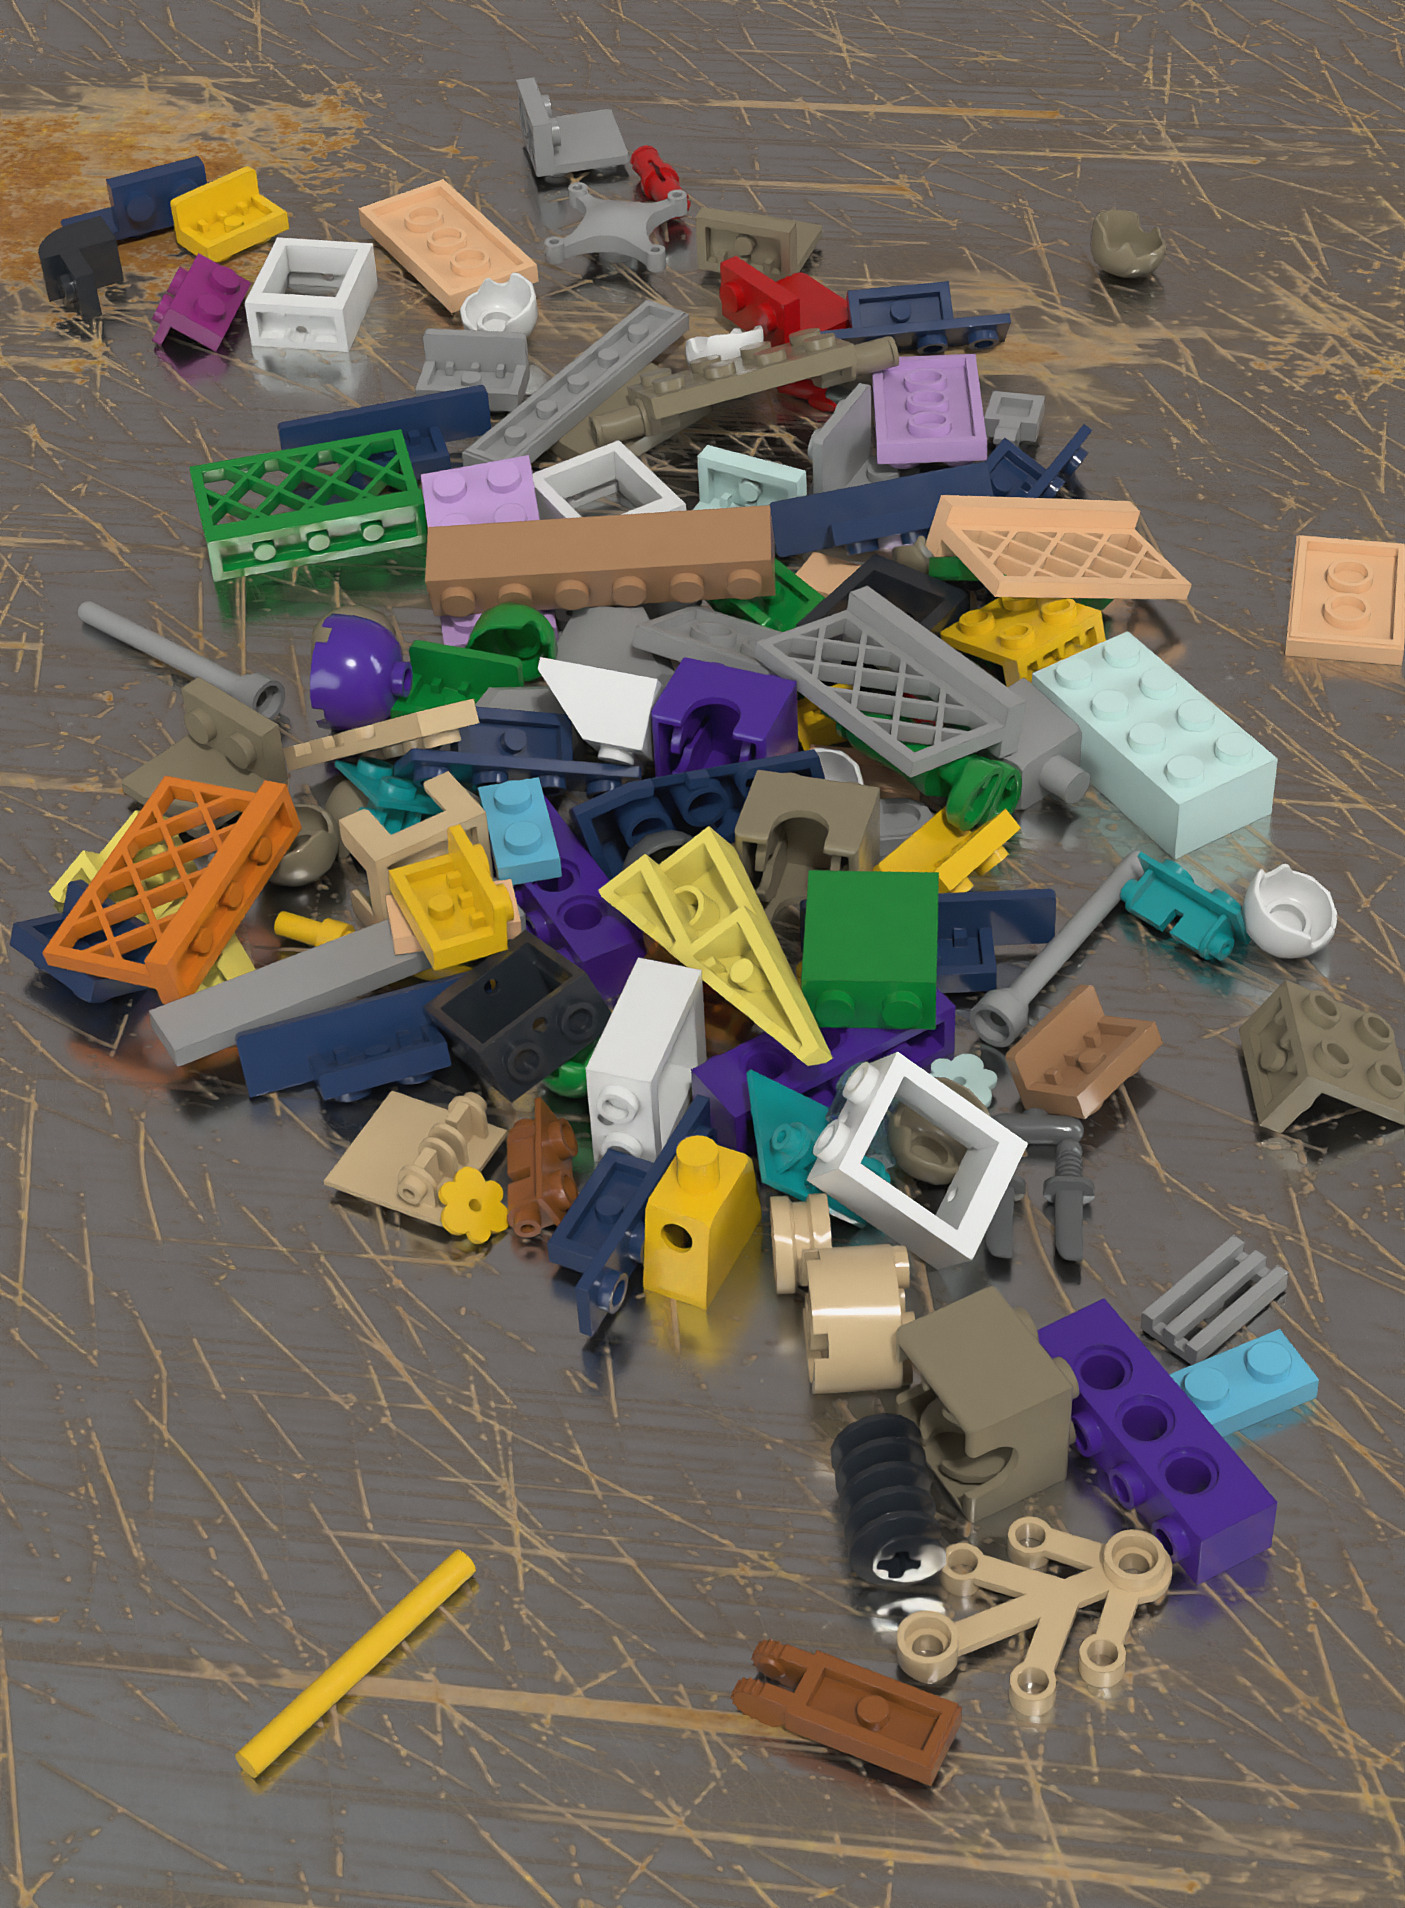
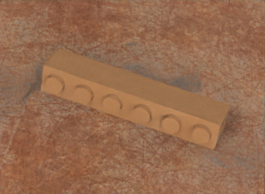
M770 505L428 527L425 583L435 617H464L470 614H482L485 610L505 602L527 605L536 610H578L584 607L622 605L631 607L647 603H692L698 600L751 599L760 596H775V543Z

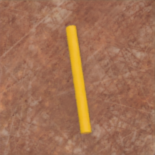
M456 1549L235 1754V1758L241 1768L251 1777H258L476 1572L473 1561L461 1550Z

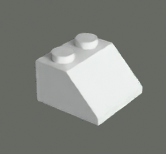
M540 657L539 672L583 740L599 752L598 759L610 762V764L641 767V775H644L646 767L655 768L651 710L665 688L658 679Z

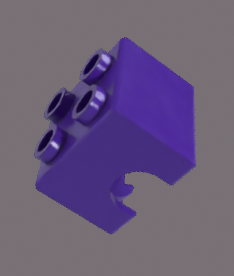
M684 657L651 710L655 777L798 752L797 681L780 678L777 675H766L725 666L717 662H706Z

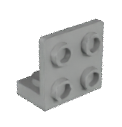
M535 77L516 80L520 130L537 177L548 176L556 178L565 176L569 172L588 169L604 171L616 165L629 162L628 151L612 110L604 109L552 117L549 95L540 94Z
M859 383L846 399L840 400L834 414L822 428H817L813 432L809 441L808 458L813 461V481L810 486L809 495L920 474V469L915 467L898 469L891 467L889 464H877V457L871 456L870 385Z

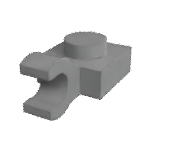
M993 391L984 416L986 437H994L993 444H996V447L1004 438L1008 439L1018 448L1019 442H1036L1044 417L1045 396Z

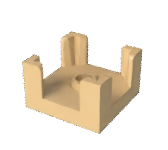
M449 771L424 782V790L444 812L390 835L372 813L366 809L339 819L344 846L367 871L370 896L366 897L360 889L350 892L353 912L366 927L388 919L385 896L393 895L390 890L388 870L448 854L447 827L461 824L472 845L477 843L482 845L488 858L491 878H494L486 811Z

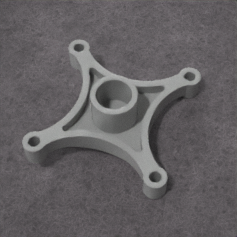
M575 182L568 186L569 205L571 208L580 211L584 218L573 233L562 239L554 236L545 239L546 262L549 264H559L565 259L576 255L599 252V256L608 262L621 263L635 258L644 263L651 272L665 270V247L652 244L649 236L663 222L688 213L687 193L685 191L672 190L668 193V198L654 203L595 198L588 193L587 185L582 182Z

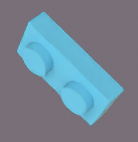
M539 777L478 787L480 806L486 811L490 848L498 881L511 879L512 884L516 885L562 877L560 856Z
M1280 1329L1169 1374L1222 1437L1317 1398L1319 1385L1318 1377Z

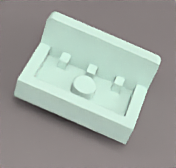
M707 445L697 456L700 501L693 510L769 505L771 502L807 495L805 470Z

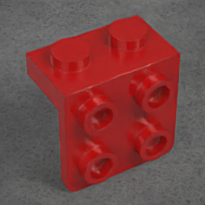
M738 256L720 263L721 286L719 296L722 302V315L746 332L752 331L755 326L761 325L764 341H769L771 347L790 343V334L805 329L819 328L820 331L850 328L846 300L809 275L801 272L793 273L791 276L775 282Z

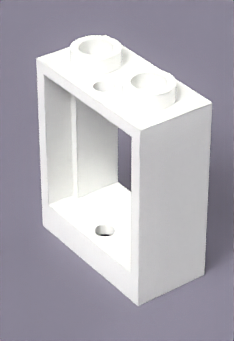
M277 237L245 301L251 345L349 352L378 288L373 243ZM324 274H332L333 277L329 278ZM289 284L339 288L336 297L284 294ZM298 326L305 327L308 332H301Z
M619 440L533 473L540 520L581 517L574 508L620 491L636 507V509L623 514L686 511V504Z
M643 958L637 959L585 1069L594 1162H600L610 1148L654 1163L684 1116L692 1098L691 1069L707 1061L702 970Z
M899 1052L871 1063H862L851 1074L845 1084L843 1096L847 1101L838 1119L827 1125L814 1145L813 1154L818 1158L807 1181L899 1244L905 1245L909 1251L937 1270L972 1261L1028 1143ZM893 1097L968 1148L936 1215L860 1164Z

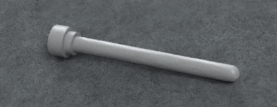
M83 602L78 608V616L84 623L194 678L200 677L270 720L277 717L284 705V686L279 681L263 673L257 672L241 676L94 602Z
M1132 851L1127 854L1009 988L988 991L972 1008L969 1016L970 1023L975 1033L983 1041L996 1047H1006L1025 1029L1028 1023V1004L1121 900L1120 892L1125 883L1130 879L1138 881L1144 874L1137 857L1141 851Z

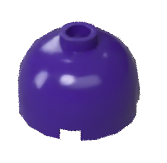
M332 613L324 620L321 626L332 628L327 643L316 642L312 655L310 672L312 709L323 710L325 719L318 720L316 723L319 728L325 730L345 732L385 721L391 715V709L398 697H407L410 693L413 680L412 665L410 662H404L401 646L393 633L378 622L355 615Z

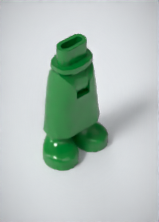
M820 709L821 714L836 722L837 734L849 740L857 751L899 774L923 794L948 797L946 802L947 820L960 830H970L975 824L980 827L1005 809L1010 815L1014 812L1021 796L1022 777L1020 771L1002 761L987 759L974 752L910 778ZM859 710L868 717L889 720L893 718V715ZM900 716L899 721L919 724L909 717ZM900 741L913 752L932 746Z

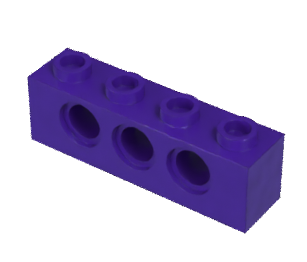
M544 795L560 856L562 877L513 885L516 902L525 913L526 930L584 970L603 1000H607L622 993L638 958L653 960L652 938L601 897L598 890L610 880ZM491 853L493 876L494 878H497L496 869Z
M937 988L936 1030L819 1027L833 1058L827 1063L807 1066L764 1031L759 1036L721 1055L713 1056L703 1064L691 1069L693 1100L697 1094L710 1098L711 1127L717 1130V1142L722 1147L751 1157L758 1152L746 1075L749 1070H753L839 1112L847 1101L843 1096L845 1084L851 1074L862 1063H871L899 1052L920 1068H924L935 1060L954 1053L956 1006Z
M1105 1298L1037 1330L1041 1346L1052 1359L1057 1356L1065 1359L1072 1368L1078 1382L1079 1396L1072 1400L1071 1421L1076 1433V1441L1073 1444L1083 1456H1092L1108 1475L1111 1488L1118 1501L1126 1509H1135L1150 1527L1152 1535L1162 1543L1164 1549L1168 1552L1172 1564L1178 1562L1197 1586L1271 1547L1278 1502Z

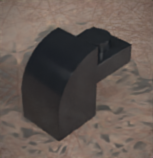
M98 216L61 227L49 234L39 246L38 254L49 302L63 299L66 305L72 303L83 321L101 316L102 312L97 289L124 281L117 241L103 218Z

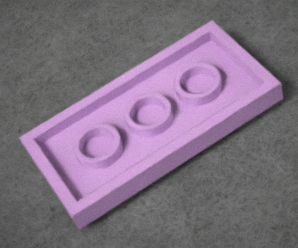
M975 354L899 357L898 366L872 373L877 464H889L894 468L908 469L916 467L920 463L943 462L948 466L957 467L972 464L974 461L987 460V437Z
M529 455L421 474L428 527L540 520ZM555 609L537 610L548 619L558 641L559 634ZM470 614L464 617L440 616L444 645L465 648L469 634L481 614Z

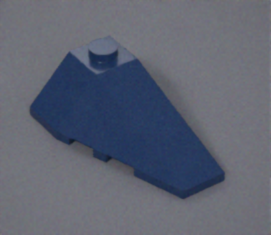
M815 749L629 782L579 804L568 812L579 841L607 878L612 880L621 873V868L629 849L646 834L675 830L695 837L709 826L728 843H734L735 827L757 770L795 773L800 776L825 779L820 758Z

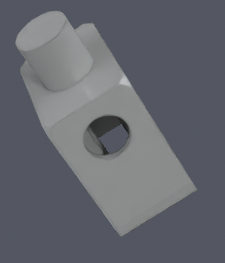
M1022 678L1008 687L1026 700L1017 752L1000 759L985 748L977 751L976 754L990 760L1005 762L1020 771L1022 790L1015 808L1016 811L1028 809L1050 793L1058 796L1068 804L1076 803L1088 790L1091 780L1090 774L1080 768L1082 732L1079 725L1031 682ZM949 724L945 727L960 730L953 724Z

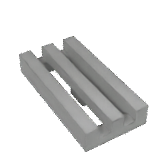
M1233 1235L1142 1312L1140 1328L1191 1365L1205 1360L1287 1288L1289 1272L1279 1265L1270 1270L1266 1267V1256L1257 1250L1248 1255L1244 1252L1245 1242ZM1252 1280L1256 1283L1190 1341L1184 1338L1203 1319H1209L1224 1306V1301L1246 1282Z

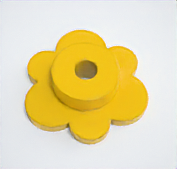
M463 1167L454 1174L452 1181L444 1183L439 1188L438 1197L445 1205L441 1212V1222L449 1233L457 1236L466 1233L472 1243L483 1244L490 1238L491 1234H499L509 1226L507 1222L508 1209L500 1202L503 1199L502 1187L492 1180L485 1182L483 1175L477 1169Z

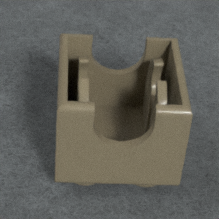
M757 770L735 827V849L771 926L781 909L807 899L809 870L873 871V867L880 862V787L861 785L856 782L812 778L795 773Z
M989 1286L904 1324L897 1329L896 1359L900 1363L910 1358L921 1373V1383L896 1396V1414L914 1421L921 1431V1442L919 1444L925 1450L926 1464L969 1522L975 1523L1066 1479L1069 1445L1076 1441V1433L1071 1421L1072 1400L1079 1396L1078 1382L1072 1368L1065 1359L1060 1356L1052 1359L1041 1346L1036 1326L1029 1313L1022 1306L1012 1308L997 1288Z

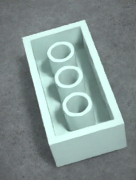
M1124 632L1032 673V684L1079 725L1082 732L1080 768L1090 774V783L1174 860L1272 813L1278 758L1130 632Z

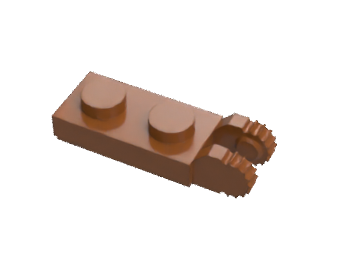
M772 1639L759 1641L752 1654L751 1660L754 1662L752 1665L757 1668V1671L763 1673L764 1677L767 1676L772 1681L778 1680L780 1684L793 1689L796 1688L793 1693L767 1682L762 1683L759 1679L754 1680L751 1677L749 1679L743 1677L742 1680H738L730 1697L733 1700L732 1704L736 1705L737 1710L742 1711L743 1715H748L751 1719L756 1718L768 1726L778 1727L785 1725V1729L932 1786L962 1723V1707L958 1706V1703L819 1650L812 1654L789 1644L783 1645L779 1641L776 1642Z

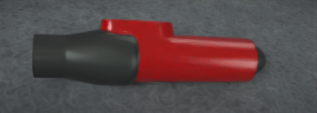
M804 379L775 387L778 393L808 400L811 407L828 412H834L839 401L846 399L852 392V390L840 385L823 389L815 386L811 379Z

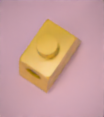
M700 1135L685 1138L678 1144L676 1156L650 1195L645 1208L644 1289L704 1310L708 1309L762 1218L753 1161L746 1154L719 1146L712 1139ZM691 1237L692 1247L686 1248V1244Z

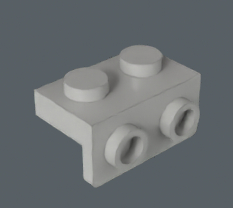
M432 328L425 330L423 336L425 363L415 389L416 397L484 385L488 392L491 413L512 412L522 403L530 378L527 337L524 333Z

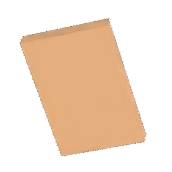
M1303 535L1296 536L1285 656L1402 666L1405 643V544Z

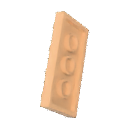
M444 179L358 208L360 225L451 313L460 311L466 297L477 292L486 278H490L496 283H506L510 279V275L515 272L521 274L532 283L539 282L537 264Z

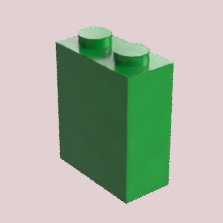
M809 870L801 987L818 1027L936 1030L939 872Z

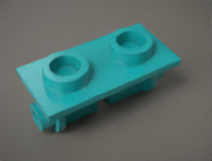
M1143 852L1137 855L1144 875L1139 881L1136 879L1128 880L1120 892V899L1126 903L1125 908L1129 913L1137 916L1161 932L1164 931L1176 915H1179L1182 918L1170 931L1171 937L1206 960H1211L1215 957L1222 961L1227 958L1234 947L1233 936L1247 945L1250 943L1251 938L1246 932L1245 922L1241 915L1242 906L1233 897L1217 888L1213 889L1210 893L1196 885L1192 876L1172 860L1165 859L1160 863Z

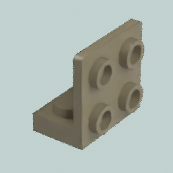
M702 207L695 217L698 269L714 271L720 274V263L738 256L776 282L801 270L823 235L822 225L737 210L726 211Z
M197 677L181 688L186 711L184 722L190 734L121 780L124 793L145 805L164 776L255 793L264 780L283 783L288 780L279 725L204 679ZM174 799L163 816L170 818L198 807L197 803ZM235 811L212 820L215 828H219L239 814L240 811ZM206 823L185 831L196 839L210 833Z
M1285 980L1238 1029L1260 1126L1282 1133L1302 1112L1312 1106L1315 1099L1321 1093L1405 1125V1076L1395 1042L1394 1031L1391 1025L1378 1014L1363 1012L1334 1000L1325 992L1319 990L1312 991Z

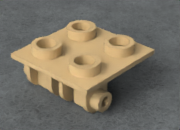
M391 1091L325 1178L324 1184L442 1227L441 1212L445 1205L438 1197L439 1188L444 1183L452 1181L454 1174L463 1167H473L481 1173L506 1138L507 1130L487 1123L485 1113L487 1104L476 1093L467 1092L464 1096L454 1097L449 1103L447 1110Z

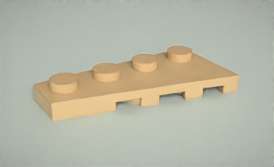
M474 699L285 747L283 752L288 771L361 753L363 756L386 760L405 755L410 749H429L461 741L459 728L477 724L479 719Z

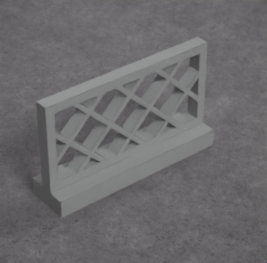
M868 586L849 593L847 610L757 641L755 644L754 658L780 678L797 681L798 692L910 778L984 748L999 759L1017 752L1026 700ZM843 634V641L829 639ZM796 653L815 656L814 660L788 657L786 654ZM821 658L857 662V666L821 662ZM863 663L872 664L879 670L863 668ZM821 681L848 684L854 686L853 690L829 687ZM860 686L896 691V695L891 696L859 690ZM903 693H910L918 699L904 698L902 695ZM859 710L893 715V718L889 720L868 717ZM903 716L936 721L935 726L902 722L899 721V718ZM943 722L951 723L960 730L943 728ZM900 741L932 746L913 752Z

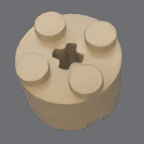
M875 1244L802 1250L801 1284L802 1286L809 1287V1293H805L803 1323L807 1367L810 1383H813V1395L900 1389L901 1385L913 1384V1362L909 1358L900 1363L896 1359V1331L900 1326L915 1320L913 1311L905 1312L904 1289H909L910 1282L908 1253L905 1245Z

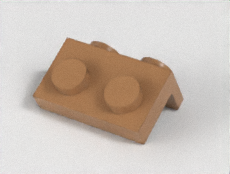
M1080 984L1006 1053L1005 1060L1025 1110L1039 1108L1047 1111L1049 1114L1086 1119L1089 1115L1098 1111L1103 1105V1101L1127 1078L1140 1070L1142 1063L1163 1044L1155 1021L1104 1015L1094 986Z

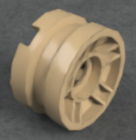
M826 1193L808 1194L805 1201L791 1202L787 1195L770 1197L772 1252L777 1294L795 1293L797 1286L802 1285L801 1255L803 1249L832 1247Z

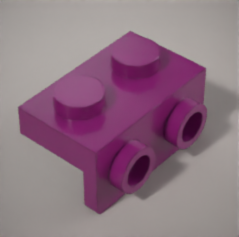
M198 253L189 270L182 266L179 267L167 290V293L172 296L165 293L151 320L160 324L152 341L161 346L172 327L216 351L251 282L237 275L232 269L221 266Z

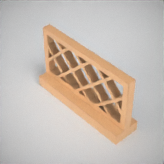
M941 495L925 544L935 557L957 556L995 597L1186 600L1192 586L1185 577L1135 530L1141 511L1130 501Z

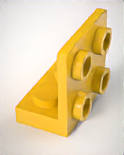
M999 597L980 609L966 612L959 618L958 622L940 632L941 640L954 649L1002 665L1006 687L1011 686L1022 678L1032 683V673L1106 641L1101 610L1076 603L1070 598Z

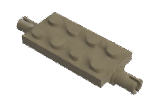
M811 328L790 334V343L771 347L769 341L743 346L739 349L741 356L722 361L721 355H710L692 360L690 362L691 369L672 374L670 368L649 371L640 375L641 383L627 386L631 406L589 417L592 438L595 445L600 448L618 440L621 442L640 436L649 437L681 427L679 413L808 378L812 379L815 386L823 389L856 380V377L898 366L899 355L897 346L891 336L854 345L853 343L836 338L834 333L821 334L819 328Z

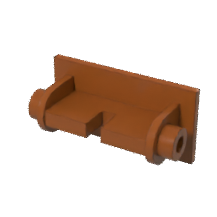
M541 1097L535 1098V1119L518 1120L507 1134V1174L513 1181V1183L507 1184V1222L514 1228V1232L518 1236L524 1238L535 1237L541 1232L542 1228L556 1224L558 1227L579 1195L572 1174V1157L578 1154L576 1136L569 1122L564 1118L558 1119Z

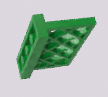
M401 429L189 467L214 582L427 543L428 526L424 497L421 488L418 489ZM395 451V456L385 467L367 460L374 453ZM329 461L342 465L332 476L314 470L319 463ZM282 471L289 474L278 486L261 479L265 473ZM355 471L373 478L364 490L345 483ZM223 480L235 484L224 496L204 486L206 483ZM302 481L320 488L310 500L292 493ZM386 485L403 491L377 496ZM249 490L266 497L256 509L238 502ZM334 494L349 500L323 506ZM280 504L296 510L270 515ZM226 514L242 520L216 525Z

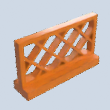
M164 776L42 953L49 966L154 988L157 990L162 1004H168L194 994L302 829L287 785L264 780L255 793ZM174 799L193 802L198 805V807L163 820V815ZM235 811L243 812L236 823L216 830L212 820ZM206 823L209 834L175 847L172 836ZM165 840L169 850L135 864L132 860L140 849ZM217 851L207 867L188 875L186 874L183 866L184 863ZM172 868H177L180 878L145 892L141 883L142 880ZM135 884L138 895L103 909L102 904L110 893ZM188 895L176 913L158 920L156 919L152 909ZM146 912L150 923L114 937L111 925ZM102 929L104 930L107 937L106 941L84 950L72 948L79 938ZM157 940L144 960L145 964L123 959L122 954Z

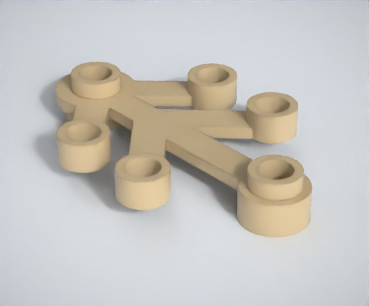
M1027 1516L1019 1518L1010 1525L1008 1530L1007 1554L1013 1563L983 1555L982 1551L972 1544L955 1543L945 1549L946 1565L939 1572L942 1586L951 1594L968 1596L976 1593L981 1588L1015 1597V1599L957 1622H953L949 1617L936 1611L924 1610L910 1614L900 1623L897 1630V1661L901 1669L913 1679L923 1683H933L943 1679L954 1670L959 1656L1037 1626L1024 1662L1014 1667L1010 1674L1009 1700L1013 1708L1021 1714L1027 1716L1043 1715L1054 1706L1056 1700L1057 1679L1055 1671L1078 1609L1106 1598L1096 1634L1086 1637L1080 1645L1078 1671L1082 1679L1091 1686L1098 1688L1112 1687L1121 1681L1125 1673L1126 1649L1124 1643L1137 1606L1153 1602L1167 1591L1172 1579L1171 1558L1162 1543L1155 1536L1142 1530L1131 1529L1121 1531L1113 1535L1106 1544L1052 1529L1047 1522L1037 1517ZM1025 1538H1033L1042 1544L1031 1548L1021 1545L1019 1541ZM1052 1559L1084 1571L1063 1579L1033 1569L1043 1567ZM964 1564L972 1567L974 1571L968 1574H958L952 1571L951 1568L955 1565ZM1137 1569L1143 1573L1131 1574L1125 1572L1124 1570ZM922 1650H932L939 1655L924 1657L916 1653ZM1095 1655H1106L1115 1662L1111 1665L1101 1666L1093 1663L1090 1658ZM1033 1682L1040 1684L1045 1690L1038 1694H1029L1024 1692L1020 1686Z

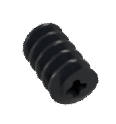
M891 1413L866 1416L849 1424L836 1436L830 1448L831 1464L835 1470V1487L840 1495L839 1507L840 1514L844 1519V1536L848 1543L850 1566L857 1576L871 1584L886 1587H903L925 1582L939 1574L946 1565V1550L939 1542L941 1540V1526L934 1517L936 1515V1502L930 1493V1474L924 1468L926 1466V1453L919 1444L921 1442V1431L914 1421L902 1415Z

